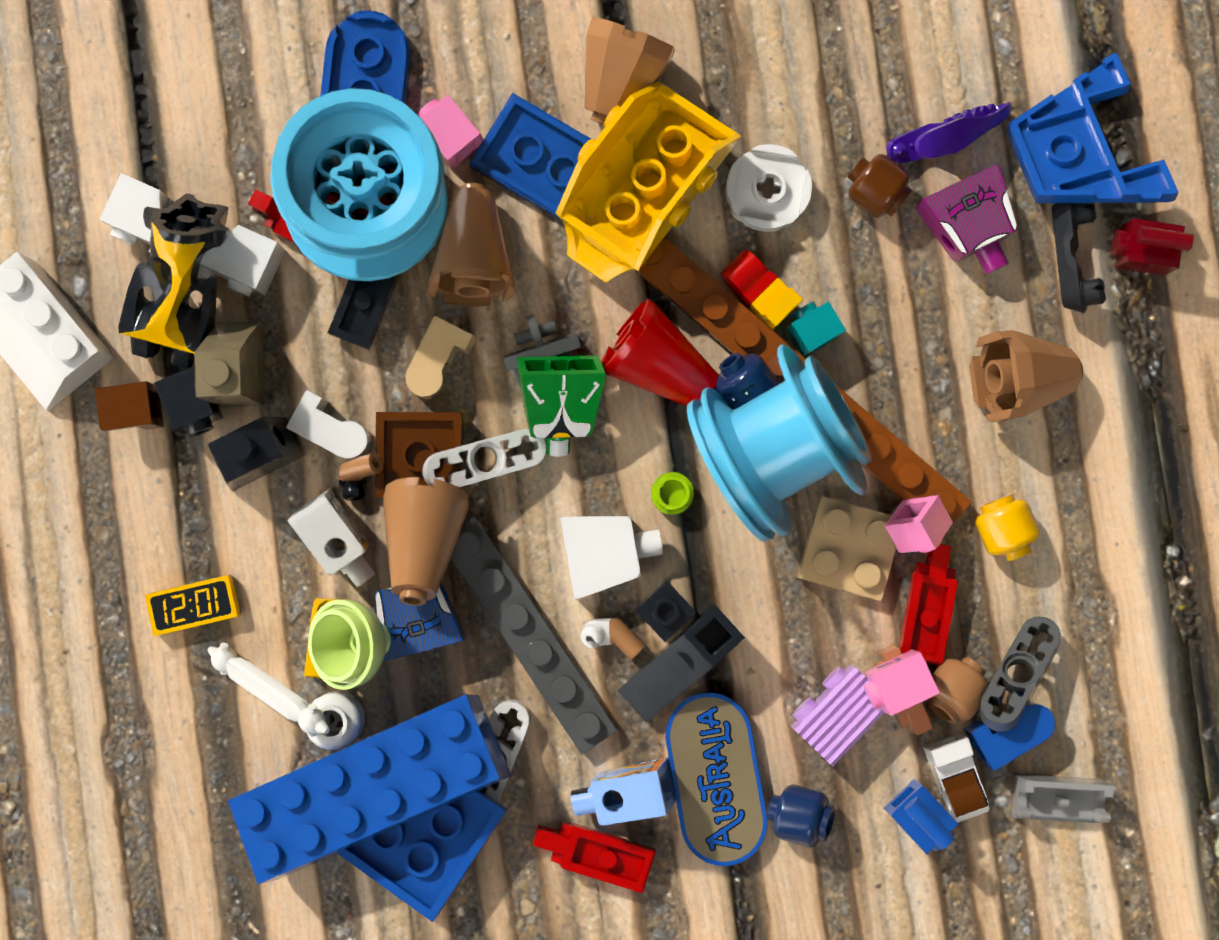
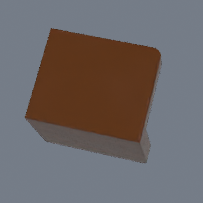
M143 381L95 389L99 427L102 431L107 432L134 427L149 430L164 427L160 397L155 384Z

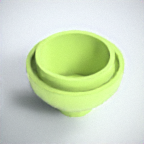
M344 599L330 601L317 611L310 626L308 639L309 654L316 672L325 683L339 690L353 689L371 680L382 665L385 654L388 652L391 644L390 633L387 627L380 622L378 617L369 608L357 601Z

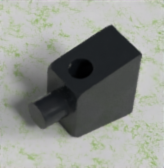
M286 417L258 418L207 444L231 491H235L305 456L295 433L286 428L289 423ZM274 433H277V435L279 436L281 444L277 440Z

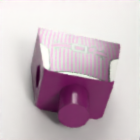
M998 164L925 197L916 207L918 214L954 262L975 254L985 275L1009 264L999 242L1016 232L1017 224Z

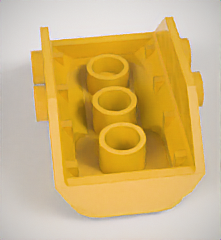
M659 81L631 94L621 107L617 105L609 112L602 132L595 140H588L579 152L578 162L555 213L565 225L567 234L566 255L606 283L623 272L629 270L638 271L672 226L678 228L683 224L691 211L692 206L689 204L699 192L704 194L709 190L717 177L718 172L716 169L741 138V135Z

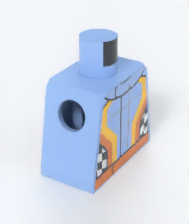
M668 757L599 772L590 781V787L571 791V803L574 814L581 816L596 813L599 825L666 816L676 802ZM613 790L619 792L623 799L617 798Z

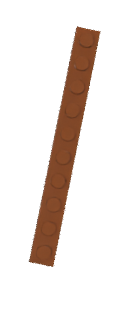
M665 237L638 271L635 270L731 354L740 353L743 356L754 353L763 358L778 379L779 384L786 381L777 357L779 345L784 344L790 347L805 365V358ZM837 386L859 425L871 453V463L867 465L861 464V466L901 501L939 495L954 523L972 501Z

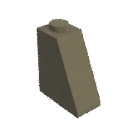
M262 321L218 322L195 351V387L197 398L220 407L265 406Z

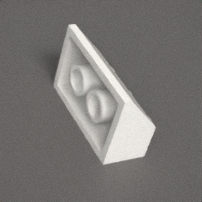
M15 252L0 265V355L44 409L50 411L115 357L35 260Z

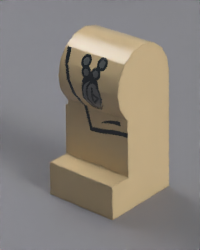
M434 315L407 369L405 378L409 390L423 399H434L440 396L447 384L446 372L458 349L469 354L476 338L472 334Z

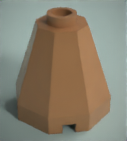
M592 17L586 37L584 108L593 112L590 120L604 125L606 117L615 106L619 105L621 107L631 94L659 81L670 66L675 49L674 46L638 30L633 32L625 29L626 26Z
M1014 330L997 331L979 337L976 347H983L980 356H972L969 365L974 402L979 408H988L991 413L985 416L989 422L1025 417L1075 392L1083 377L1082 362L1071 348Z

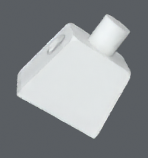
M577 516L560 518L574 599L583 598L641 577L638 559L663 555L659 529L633 533L630 516Z

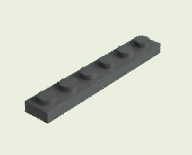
M473 516L465 521L451 559L581 755L615 733L617 731L616 726L478 518Z

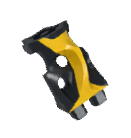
M186 193L167 208L158 209L148 206L144 208L143 219L145 227L151 230L150 257L147 263L138 264L134 270L118 325L120 334L130 336L131 353L133 355L144 358L155 357L160 351V345L171 347L170 362L173 366L189 369L195 365V351L215 327L217 278L210 276L208 279H199L197 276L204 254L214 247H220L228 238L229 228L225 224L229 207L204 203L197 200L195 195ZM165 262H167V263L169 264V266L171 267V270H170L169 267L165 264ZM148 286L152 289L155 300L149 301L144 296L143 287ZM193 291H199L202 295V305L200 308L197 307L190 296Z

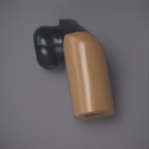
M370 453L347 460L340 466L339 486L343 488L342 496L345 500L357 501L365 497L364 485L367 484V477L379 474L383 469L382 459L377 453Z

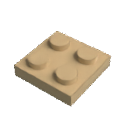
M819 496L797 578L882 602L896 546L885 528V524L892 515L829 497Z

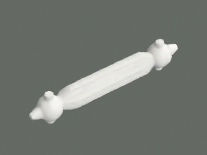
M221 643L218 648L212 646L208 648L211 663L216 670L220 671L221 675L228 674L230 679L282 716L298 722L300 728L309 737L316 736V733H329L330 728L326 724L325 715L317 708L316 704L308 705L306 700L248 660L237 657L236 652L228 647L227 643Z

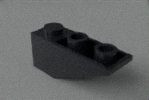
M711 604L617 691L647 723L712 669L745 637L715 604Z

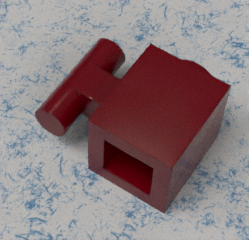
M1133 218L1116 230L1113 236L1111 253L1116 255L1114 268L1165 276L1179 269L1182 251L1191 250L1194 236L1193 234L1184 233L1185 226Z

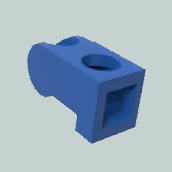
M1029 702L1019 722L1011 730L1004 732L994 731L978 720L963 728L984 766L995 771L1046 741L1055 729V719L1048 708L1034 702Z

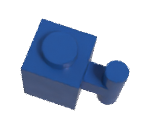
M915 779L883 808L926 854L932 849L934 851L945 849L954 840L952 830L959 824L931 793Z

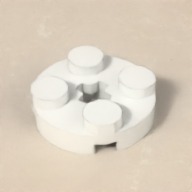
M774 144L759 145L752 148L750 152L743 154L732 165L726 182V198L733 217L749 228L764 232L778 231L792 226L806 209L812 192L811 176L808 170H805L804 165L798 160V156L792 150ZM766 178L774 179V186L780 188V194H773L771 199L764 198L763 193L757 191V184H764Z

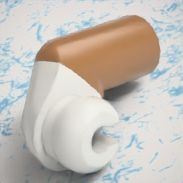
M616 617L592 619L584 625L580 635L581 641L586 647L593 649L597 648V646L616 644L630 660L646 646L622 620Z

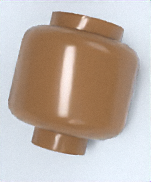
M964 657L962 661L952 658L945 659L932 675L940 694L929 698L926 701V706L936 716L948 723L954 724L956 720L969 721L980 708L982 696L989 686L983 677L985 670L970 658Z

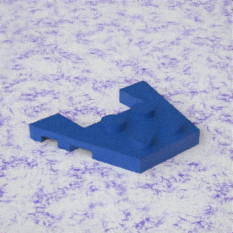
M1117 53L1105 58L1102 64L1090 73L1084 72L1075 78L1071 86L1056 96L1050 95L1008 123L1007 135L1035 203H1159L1176 200L1179 192L1164 159L1124 172L1119 171L1091 104L1127 94L1131 84Z

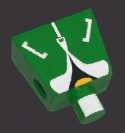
M599 356L517 357L521 393L530 436L533 438H545L546 454L556 457L568 455L570 453L571 437H587L593 431L605 381V371Z

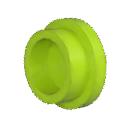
M677 472L662 474L655 480L651 488L653 504L659 511L669 515L684 512L691 505L694 496L693 486L689 479Z

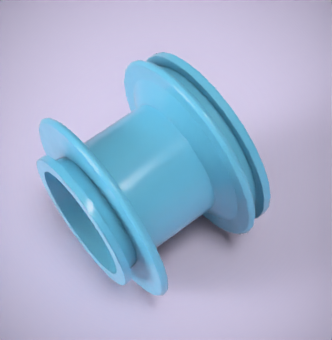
M369 89L332 91L313 99L300 108L287 122L278 137L271 162L270 180L273 197L293 241L301 252L317 267L334 276L353 281L388 279L409 270L419 263L434 247L442 233L447 216L448 196L444 179L442 154L431 130L403 102L387 94ZM381 166H387L394 170V172L385 174ZM364 175L366 179H363L362 186L355 187L353 183L357 182V176ZM336 192L340 194L339 201L332 205L326 204L329 193ZM386 193H392L397 197L396 202L392 205H383L379 200ZM358 208H363L369 213L364 220L360 221L351 218L352 212Z
M784 344L778 346L777 357L786 381L735 410L730 408L719 392L708 387L702 390L701 400L694 399L687 404V416L692 434L714 481L741 522L754 536L763 542L773 539L775 533L781 536H788L790 534L792 526L785 501L787 497L835 471L839 473L847 485L857 494H866L867 482L861 464L867 465L872 461L870 450L859 425L824 367L812 355L804 360V365L796 353Z

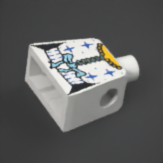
M331 487L296 510L287 520L329 576L341 570L352 587L357 588L375 575V572L362 555L366 552L369 543ZM333 538L342 539L346 543L347 548L345 550H336L331 545L330 540Z

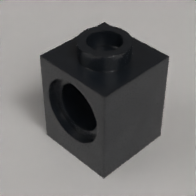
M195 366L154 382L173 431L183 434L188 433L189 437H195L214 429L212 423L224 418L218 405L196 397Z
M664 580L634 608L664 642L697 613L667 580Z

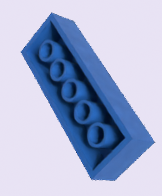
M465 694L228 800L257 884L259 885L278 880L507 779L511 777V774L480 696Z

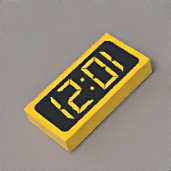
M232 575L144 594L153 637L241 616Z

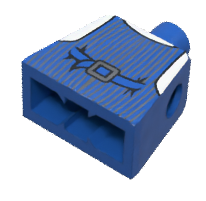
M442 582L436 597L427 600L426 604L422 606H410L401 603L399 597L392 593L391 588L376 591L377 617L387 627L391 638L390 648L385 654L383 662L461 642L466 639L465 632Z

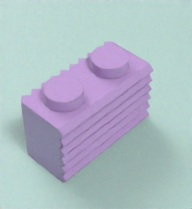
M852 665L847 666L845 670L841 666L833 670L822 683L826 690L815 701L811 697L807 698L792 715L796 721L791 727L832 767L885 713L881 707L874 709L863 686L869 683V680Z

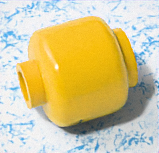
M1013 494L980 507L982 513L976 518L975 524L986 551L990 555L999 556L1005 554L1007 561H1012L1032 552L1029 544L1039 538L1040 529L1027 501L1022 499L1015 500Z

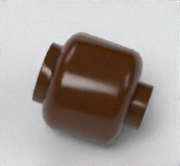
M884 154L876 155L870 162L862 157L847 177L853 182L849 189V198L875 218L883 217L886 213L892 217L913 191L908 186L911 179L910 174Z

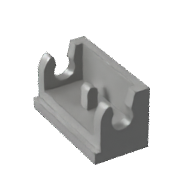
M1013 774L1012 817L1108 823L1111 820V815L1105 811V798H1113L1114 785L1098 778Z

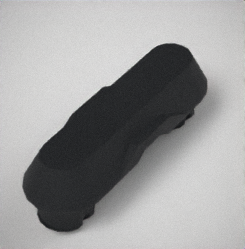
M1055 203L1052 206V218L1062 304L1064 308L1085 313L1087 306L1103 304L1106 300L1104 281L1099 277L1084 281L1082 270L1075 254L1079 248L1078 225L1093 223L1096 220L1095 203Z

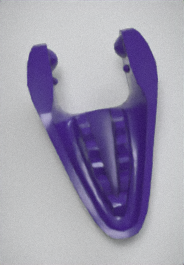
M1011 102L998 106L988 104L987 106L974 107L972 111L970 109L964 110L962 114L959 112L952 115V118H946L944 123H929L905 132L888 142L886 147L887 156L899 164L956 154L988 131L1000 125L1011 112Z

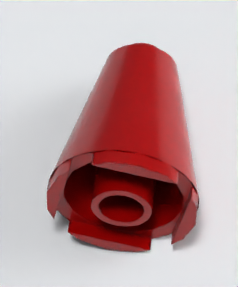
M649 299L646 300V303L641 302L630 314L616 334L619 337L614 347L608 346L601 360L606 375L684 406H687L694 399L701 400L702 390L706 387L715 389L719 377L717 371L663 311Z

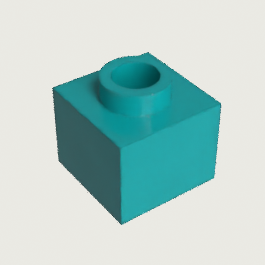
M813 301L792 314L795 321L787 328L804 358L837 339L846 331L829 301L819 307Z

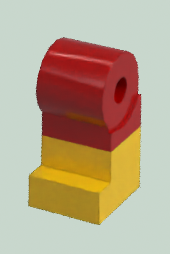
M747 249L741 251L720 272V276L727 286L754 315L772 330L785 320L803 300L792 287L788 288Z

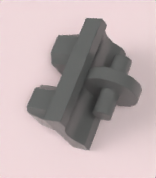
M534 314L526 316L529 329L514 333L517 346L534 341L535 345L503 355L507 371L512 370L513 376L520 386L517 357L579 356L577 348H580L581 345L576 332L543 342V337L558 333L555 322L551 321L537 325Z

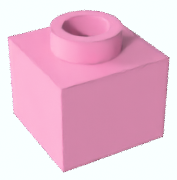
M939 495L902 500L885 524V528L899 553L915 551L926 553L936 549L941 544L943 537L953 522Z

